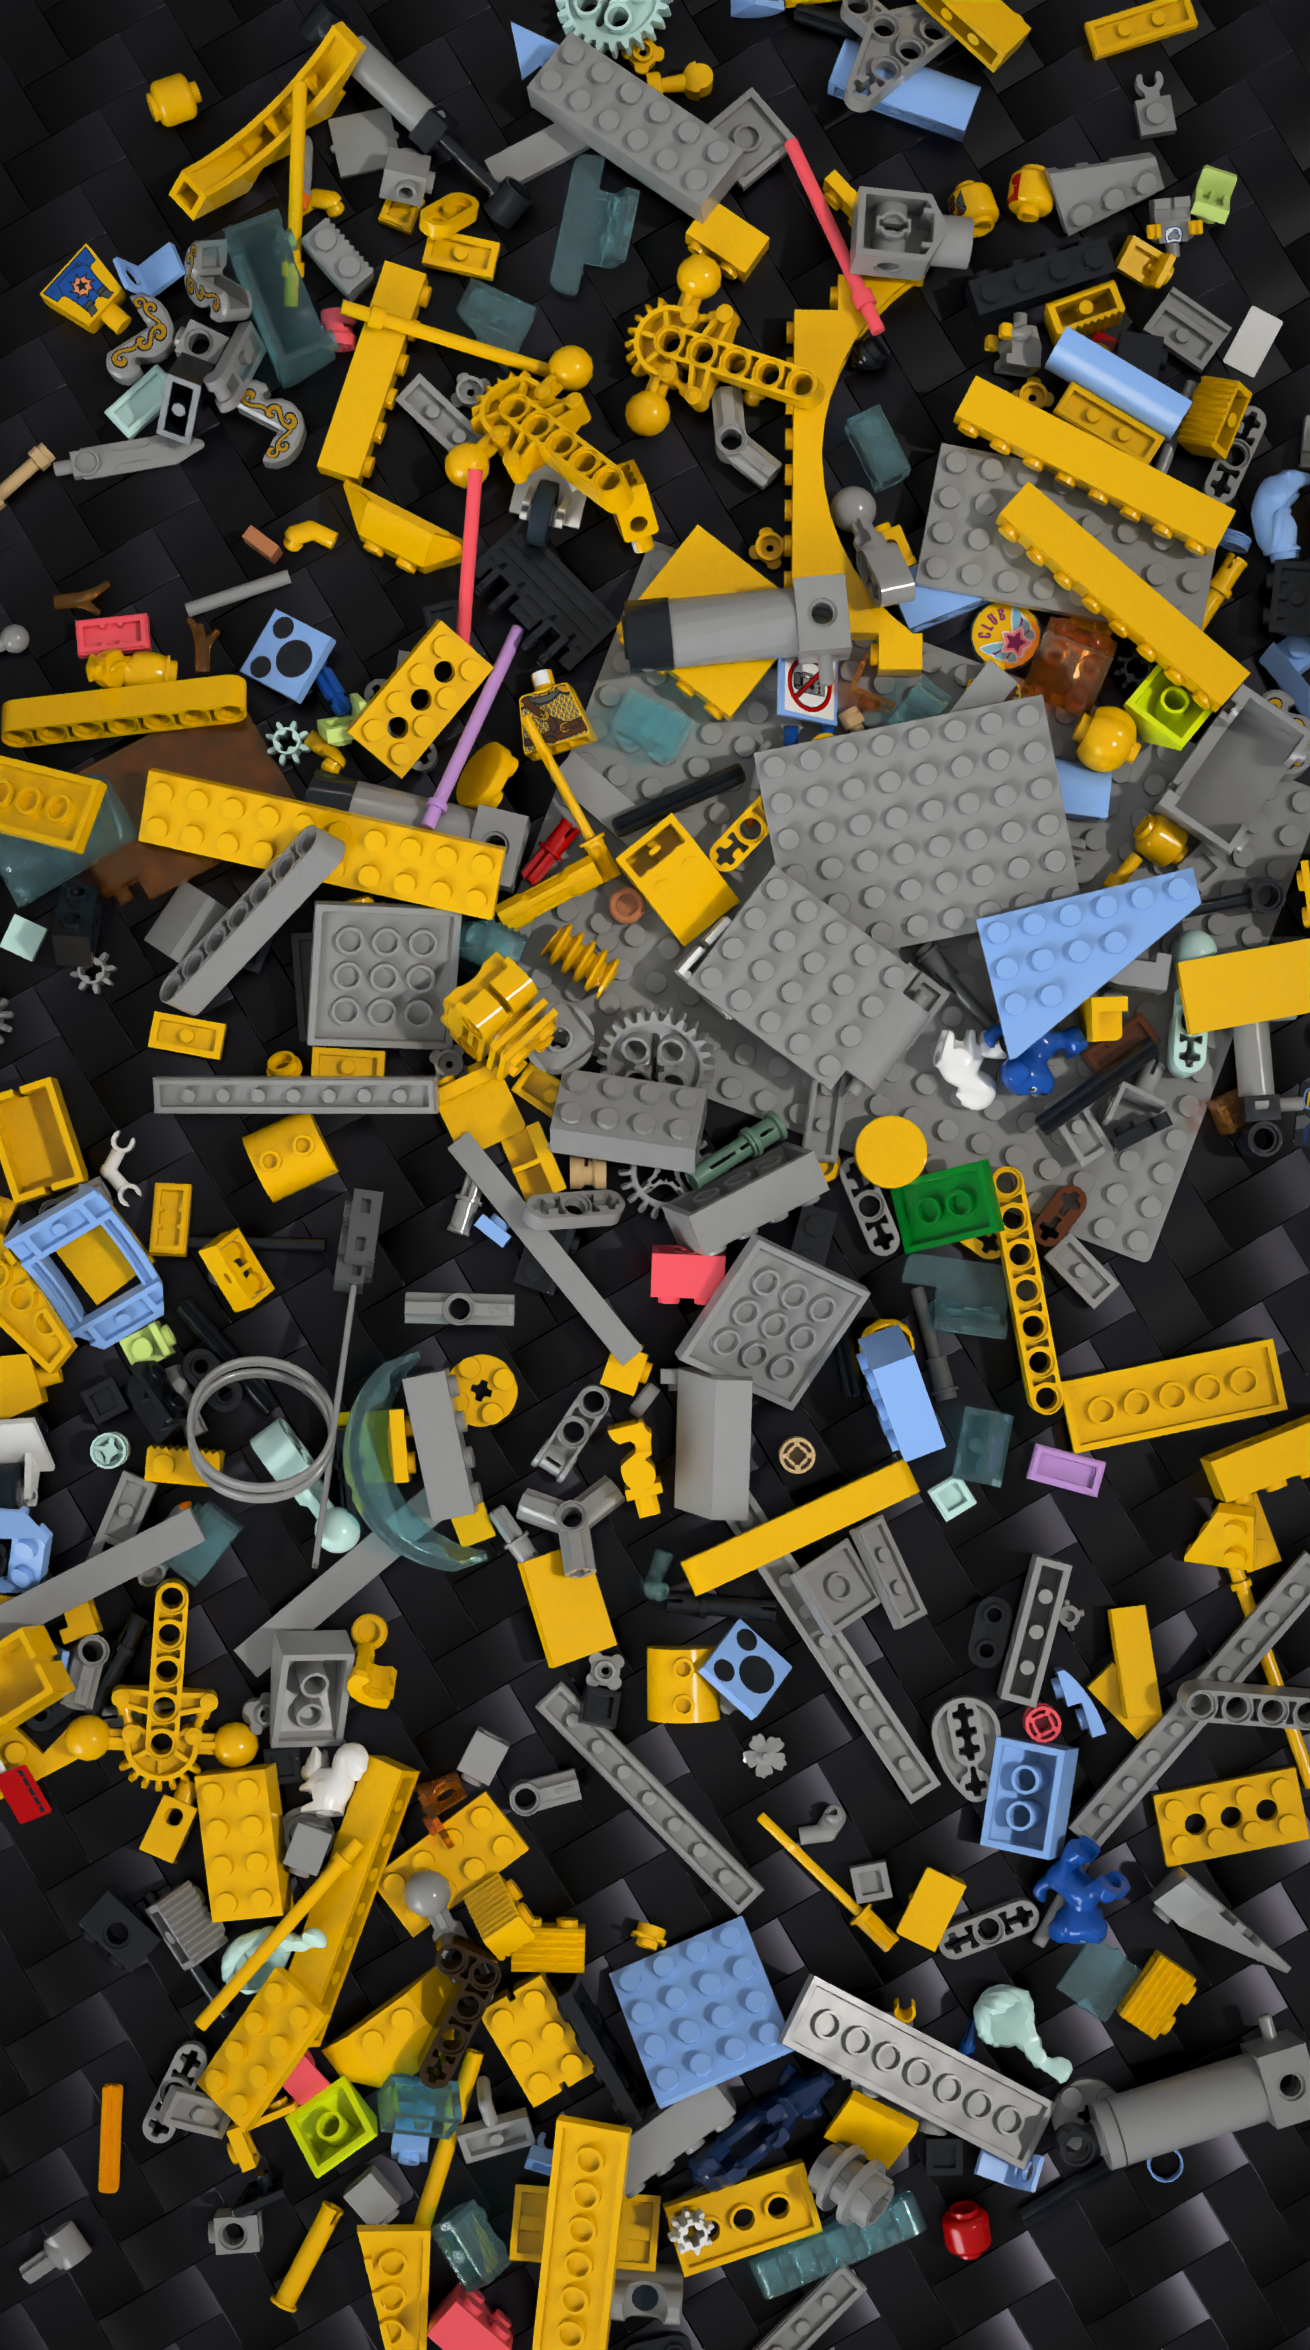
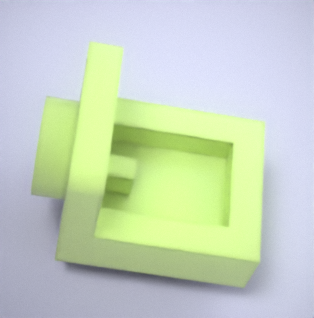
M1209 165L1203 166L1191 197L1190 214L1195 215L1198 220H1203L1207 224L1218 222L1225 225L1230 212V198L1237 182V175Z
M358 693L349 694L352 705L351 714L317 720L318 734L328 744L345 746L352 743L354 738L345 730L368 703Z

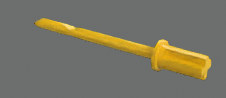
M529 714L522 717L521 722L585 838V841L578 845L579 848H584L587 851L603 883L619 876L621 872L604 843V831L596 835L594 834L533 719Z
M762 1813L757 1818V1821L854 1915L850 1925L856 1924L884 1952L889 1951L899 1940V1937L870 1909L872 1905L867 1903L863 1908L859 1906L765 1813Z

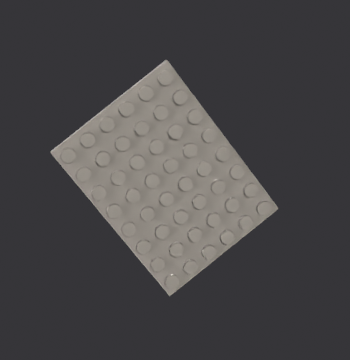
M1043 694L753 753L775 865L887 950L978 932L977 919L1080 895Z

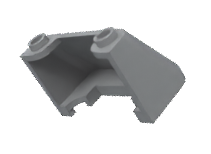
M1242 683L1223 705L1151 811L1165 816L1183 831L1227 856L1233 851L1239 854L1251 838L1246 833L1249 824L1288 768L1295 761L1302 764L1309 755L1310 730Z

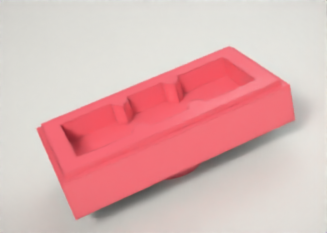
M147 613L75 621L77 651L80 659L89 658L91 653L96 656L100 652L111 648L121 650L123 655L133 654L138 651L152 652L150 623Z

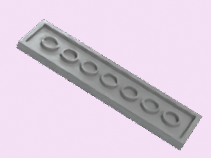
M809 1974L778 2039V2042L1024 2171L1057 2105L1049 2099L813 1974Z

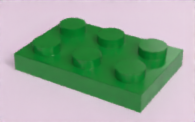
M988 1159L918 1176L914 1181L905 1186L890 1189L905 1254L1005 1231Z

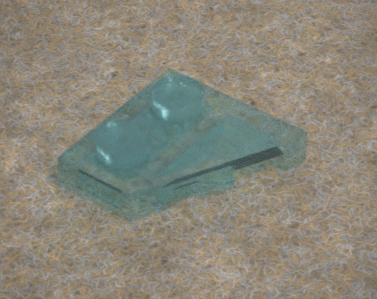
M471 278L457 308V314L471 328L480 342L517 354L537 313L536 307L474 278ZM498 363L504 372L509 373L510 366Z

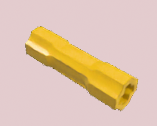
M588 855L567 866L562 872L497 904L495 911L509 935L531 923L538 916L603 884V880L594 862Z

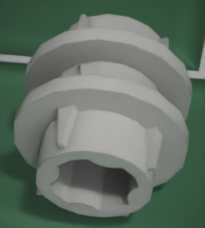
M838 2142L828 2146L813 2164L808 2176L809 2190L816 2194L815 2204L821 2210L830 2211L838 2205L836 2219L840 2224L848 2226L855 2222L864 2229L866 2226L869 2227L876 2223L888 2208L894 2195L895 2188L892 2185L894 2181L886 2176V2165L879 2159H873L864 2165L866 2159L864 2148L858 2144L847 2148Z

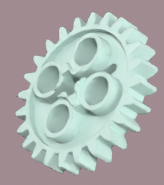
M555 0L558 10H560L557 16L560 23L563 24L562 27L566 36L569 32H572L592 47H596L603 54H605L606 50H610L613 59H617L620 49H624L629 57L632 54L631 46L636 44L643 51L645 50L643 39L647 37L652 41L657 40L654 28L665 30L666 26L662 17L671 16V11L667 4L672 3L673 0ZM590 5H596L592 11H583ZM620 20H628L622 26H614Z

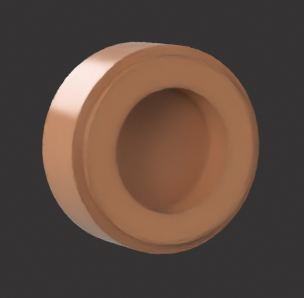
M624 887L612 894L609 900V912L615 921L620 924L629 925L637 922L642 917L645 910V902L637 890Z

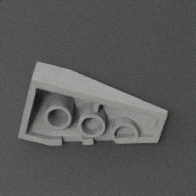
M1180 1865L1175 1866L1149 1895L1150 1899L1156 1904L1152 1911L1165 1923L1169 1924L1171 1920H1174L1184 1929L1280 1971L1288 1973L1291 1969L1290 1965Z

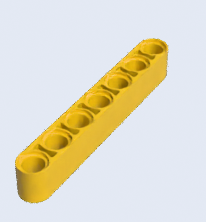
M219 675L9 700L2 706L1 741L10 747L23 748L237 723L244 720L247 716V683L244 678L237 675Z
M1004 1166L992 1171L1002 1219L1008 1209L1014 1208L1020 1213L1021 1222L1014 1229L1007 1228L1004 1225L1005 1231L997 1232L996 1234L1026 1399L1034 1411L1043 1415H1051L1061 1408L1063 1404V1391L1025 1184L1022 1174L1016 1168ZM1003 1172L1011 1174L1015 1181L1014 1187L1009 1193L1001 1192L996 1185L998 1176ZM1016 1244L1023 1245L1028 1252L1026 1261L1020 1265L1014 1264L1010 1259V1250ZM1023 1280H1029L1034 1286L1033 1296L1026 1301L1021 1300L1016 1293L1017 1285ZM1029 1316H1036L1041 1323L1039 1332L1034 1336H1027L1023 1330V1322ZM1036 1352H1043L1047 1357V1365L1040 1372H1034L1029 1365L1030 1357ZM1050 1388L1054 1394V1400L1050 1406L1041 1408L1036 1402V1395L1040 1389Z
M900 1459L689 1557L680 1563L695 1596H698L920 1492L907 1462Z

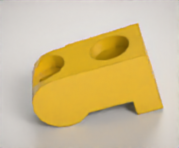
M91 1599L65 1612L64 1616L68 1628L59 1630L63 1644L103 1631L104 1629L94 1600Z

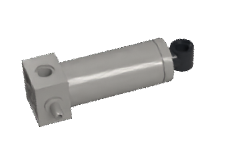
M1261 2014L1257 2020L1262 2037L1239 2044L1242 2054L1089 2102L1091 2120L1081 2125L1069 2122L1059 2126L1053 2136V2146L1063 2161L1070 2166L1083 2167L1090 2163L1094 2156L1100 2155L1104 2157L1109 2169L1115 2170L1268 2121L1278 2130L1310 2120V2057L1306 2043L1288 2029L1276 2032L1271 2014ZM1073 2137H1081L1082 2145L1079 2150L1067 2152L1066 2146L1068 2141Z

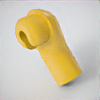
M305 521L289 526L284 533L285 539L283 544L287 550L292 552H298L304 543L310 541L332 549L339 533L314 521Z

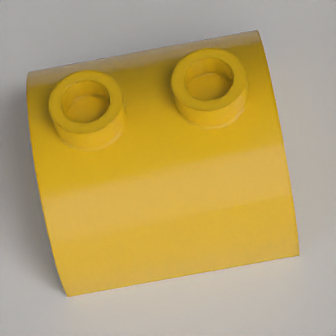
M291 1114L242 1137L255 1172L266 1193L274 1203L340 1172L312 1114Z
M717 1645L647 1646V1720L659 1723H704L720 1719L719 1691L697 1672Z

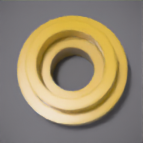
M280 1051L268 1059L266 1073L267 1076H299L303 1066L300 1059L292 1052Z

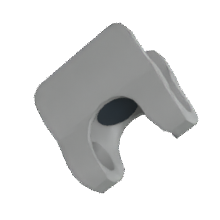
M656 2263L655 2273L616 2270L610 2320L625 2321L630 2316L655 2317L660 2319L662 2324L681 2326L683 2274L680 2265Z

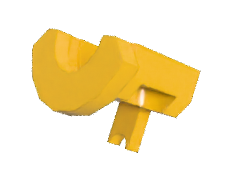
M371 1642L361 1643L355 1648L356 1658H354L352 1673L348 1677L347 1690L350 1696L359 1703L373 1708L387 1709L390 1700L394 1697L397 1670L393 1666L374 1664L375 1646Z

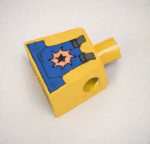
M86 243L40 293V296L50 308L92 334L96 333L105 323L119 335L129 326L132 320L120 308L127 298L124 290Z

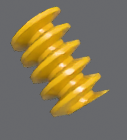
M570 922L555 933L539 957L551 952L549 959L551 966L562 960L560 972L566 974L574 969L572 981L577 983L586 978L584 990L587 992L597 986L596 999L598 1000L619 971L617 969L620 959L616 957L607 963L608 950L605 948L595 954L594 950L597 942L592 940L583 945L582 942L585 935L583 931L572 937L573 924Z

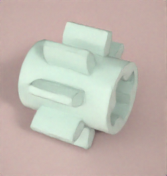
M294 720L291 722L290 727H283L280 722H276L278 729L274 735L266 734V738L273 742L274 745L267 750L269 756L279 753V764L281 766L285 765L287 759H293L299 765L300 759L298 756L302 752L310 753L311 751L309 747L303 745L302 741L307 738L309 733L302 731L298 734L296 732L298 728L297 722ZM292 735L296 746H289L287 751H284L280 741L281 739L288 740L289 736Z

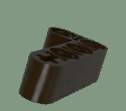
M444 1933L439 1936L433 1947L435 1964L438 1970L456 1981L418 2056L420 2080L423 2085L431 2089H440L451 2080L501 1979L499 1960L489 1948L455 1933ZM449 1948L460 1951V1955L454 1960H445L441 1957V1954ZM483 1963L493 1966L492 1971L487 1975H479L474 1972L475 1968ZM465 1996H472L477 1999L476 2003L468 2008L458 2005L460 1999ZM448 2029L460 2031V2035L454 2040H447L442 2037L444 2031ZM439 2052H441V2068L435 2067L433 2071H430L428 2066L434 2067L439 2059Z

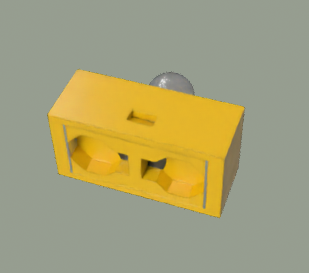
M239 1228L219 1234L198 1251L209 1269V1281L213 1285L220 1287L235 1313L252 1308L275 1289Z

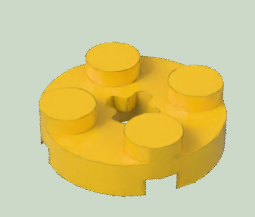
M478 1354L463 1359L451 1370L450 1374H456L460 1387V1396L455 1397L458 1411L464 1410L468 1425L475 1427L494 1425L510 1414L517 1400L518 1386L513 1372L504 1361L492 1355ZM481 1380H485L488 1382L487 1388L492 1390V1394L490 1397L484 1396L482 1401L476 1400V1393L471 1391V1387L473 1384L479 1385Z

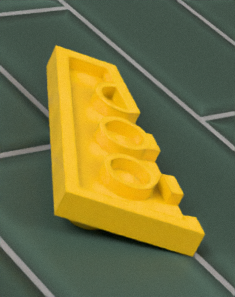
M430 2224L357 2225L358 2238L364 2256V2263L369 2277L385 2350H427Z

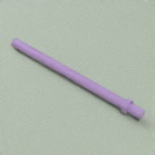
M512 625L495 661L494 669L489 674L436 792L426 802L425 807L427 811L420 824L421 828L434 831L440 816L445 815L448 810L446 803L525 633V630L518 625Z

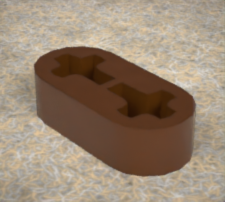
M1066 1185L1060 1187L1053 1194L1032 1223L1034 1239L1037 1244L1051 1247L1062 1241L1086 1208L1087 1198L1081 1188L1075 1185ZM1074 1192L1077 1195L1075 1202L1078 1204L1076 1210L1068 1208L1062 1216L1058 1213L1064 1205L1061 1196L1063 1193L1070 1195ZM1054 1217H1057L1059 1221L1053 1228L1054 1232L1057 1233L1056 1237H1047L1043 1240L1040 1237L1042 1234V1230L1039 1228L1040 1223L1049 1224Z

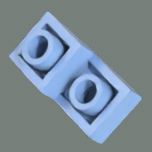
M1061 1666L1054 1667L1056 1677L1051 1678L1050 1682L1056 1700L1062 1698L1067 1707L1076 1704L1080 1705V1708L1075 1709L1079 1727L1081 1730L1087 1729L1092 1738L1106 1734L1098 1711L1084 1689Z

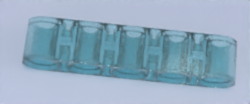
M902 2192L892 2197L886 2211L872 2226H866L863 2229L855 2222L851 2225L843 2226L838 2221L822 2227L823 2232L778 2246L756 2256L749 2262V2266L763 2298L771 2299L908 2240L923 2232L927 2225L913 2192Z

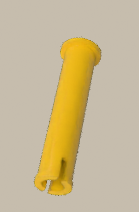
M323 2201L322 2207L277 2294H272L270 2297L271 2302L279 2308L292 2313L296 2312L297 2306L295 2304L334 2228L344 2213L342 2208L332 2202Z

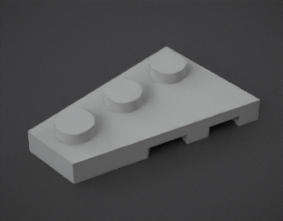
M1150 152L1109 158L1108 162L1097 164L1084 162L1074 164V167L1058 169L1052 167L1044 169L1052 190L1054 204L1063 232L1068 236L1165 189L1156 157Z

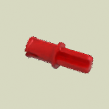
M562 818L544 843L541 841L538 843L540 848L520 872L521 876L530 884L538 885L554 863L562 861L560 856L575 837L581 833L577 827L573 828L571 822Z

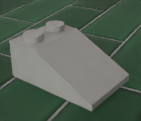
M346 1630L275 1631L271 1657V1748L342 1746L349 1701L347 1683L348 1677L352 1673L355 1652Z

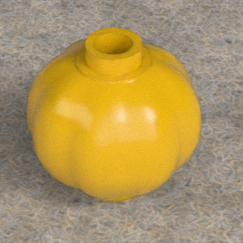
M1116 706L1095 708L1091 716L1083 713L1071 736L1072 740L1077 741L1075 753L1079 761L1084 766L1097 772L1115 771L1125 762L1132 764L1141 748V744L1136 742L1137 732L1133 718L1129 713Z

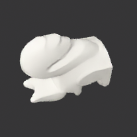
M967 1029L962 1041L955 1039L953 1031L942 1030L933 1056L934 1066L939 1068L940 1073L948 1083L958 1087L956 1097L961 1100L963 1106L974 1111L987 1108L996 1096L997 1087L991 1075L980 1070L984 1058L1006 1059L1008 1057L1007 1053L1001 1049L998 1040L995 1048H990L985 1043L984 1033L986 1030L981 1031L976 1039L975 1030Z
M355 1742L343 1744L335 1753L331 1768L328 1751L323 1750L320 1752L316 1746L312 1748L309 1757L301 1769V1777L307 1782L302 1784L299 1790L301 1792H309L312 1795L313 1801L302 1806L301 1813L315 1814L317 1818L344 1816L346 1803L352 1795L355 1782L359 1781L363 1773L367 1771L369 1756L364 1746Z

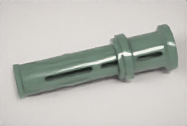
M769 1111L764 1115V1119L754 1126L742 1128L738 1133L737 1139L696 1165L695 1174L685 1172L688 1183L693 1189L699 1190L703 1185L727 1172L747 1157H759L769 1145L777 1140L784 1141L788 1137V1132L783 1121L776 1113ZM767 1131V1134L765 1136H760L761 1133ZM727 1155L730 1156L728 1160L724 1161L714 1169H710V1166H712L722 1158L726 1157Z

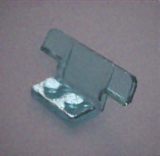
M582 154L574 161L550 277V283L557 292L572 296L578 294L584 264L613 269L626 261L640 191L630 187H625L616 194L599 190L606 159L604 156Z
M918 1253L912 1254L907 1258L902 1282L936 1287L932 1311L933 1330L1006 1339L1008 1295L1002 1265ZM1041 1273L1042 1282H1043V1288H1044V1276H1043V1274ZM1029 1280L1021 1281L1016 1287L1017 1296L1020 1299H1030L1034 1294L1033 1284Z

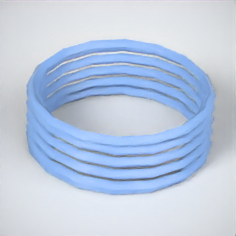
M1227 528L1219 546L1233 552L1247 553L1251 545L1250 543H1252L1251 538L1239 531Z
M1178 2150L1174 2152L1178 2154L1180 2159L1179 2169L1170 2177L1162 2178L1155 2175L1150 2166L1152 2158L1147 2159V2168L1152 2177L1164 2183L1178 2179L1184 2167L1183 2158Z

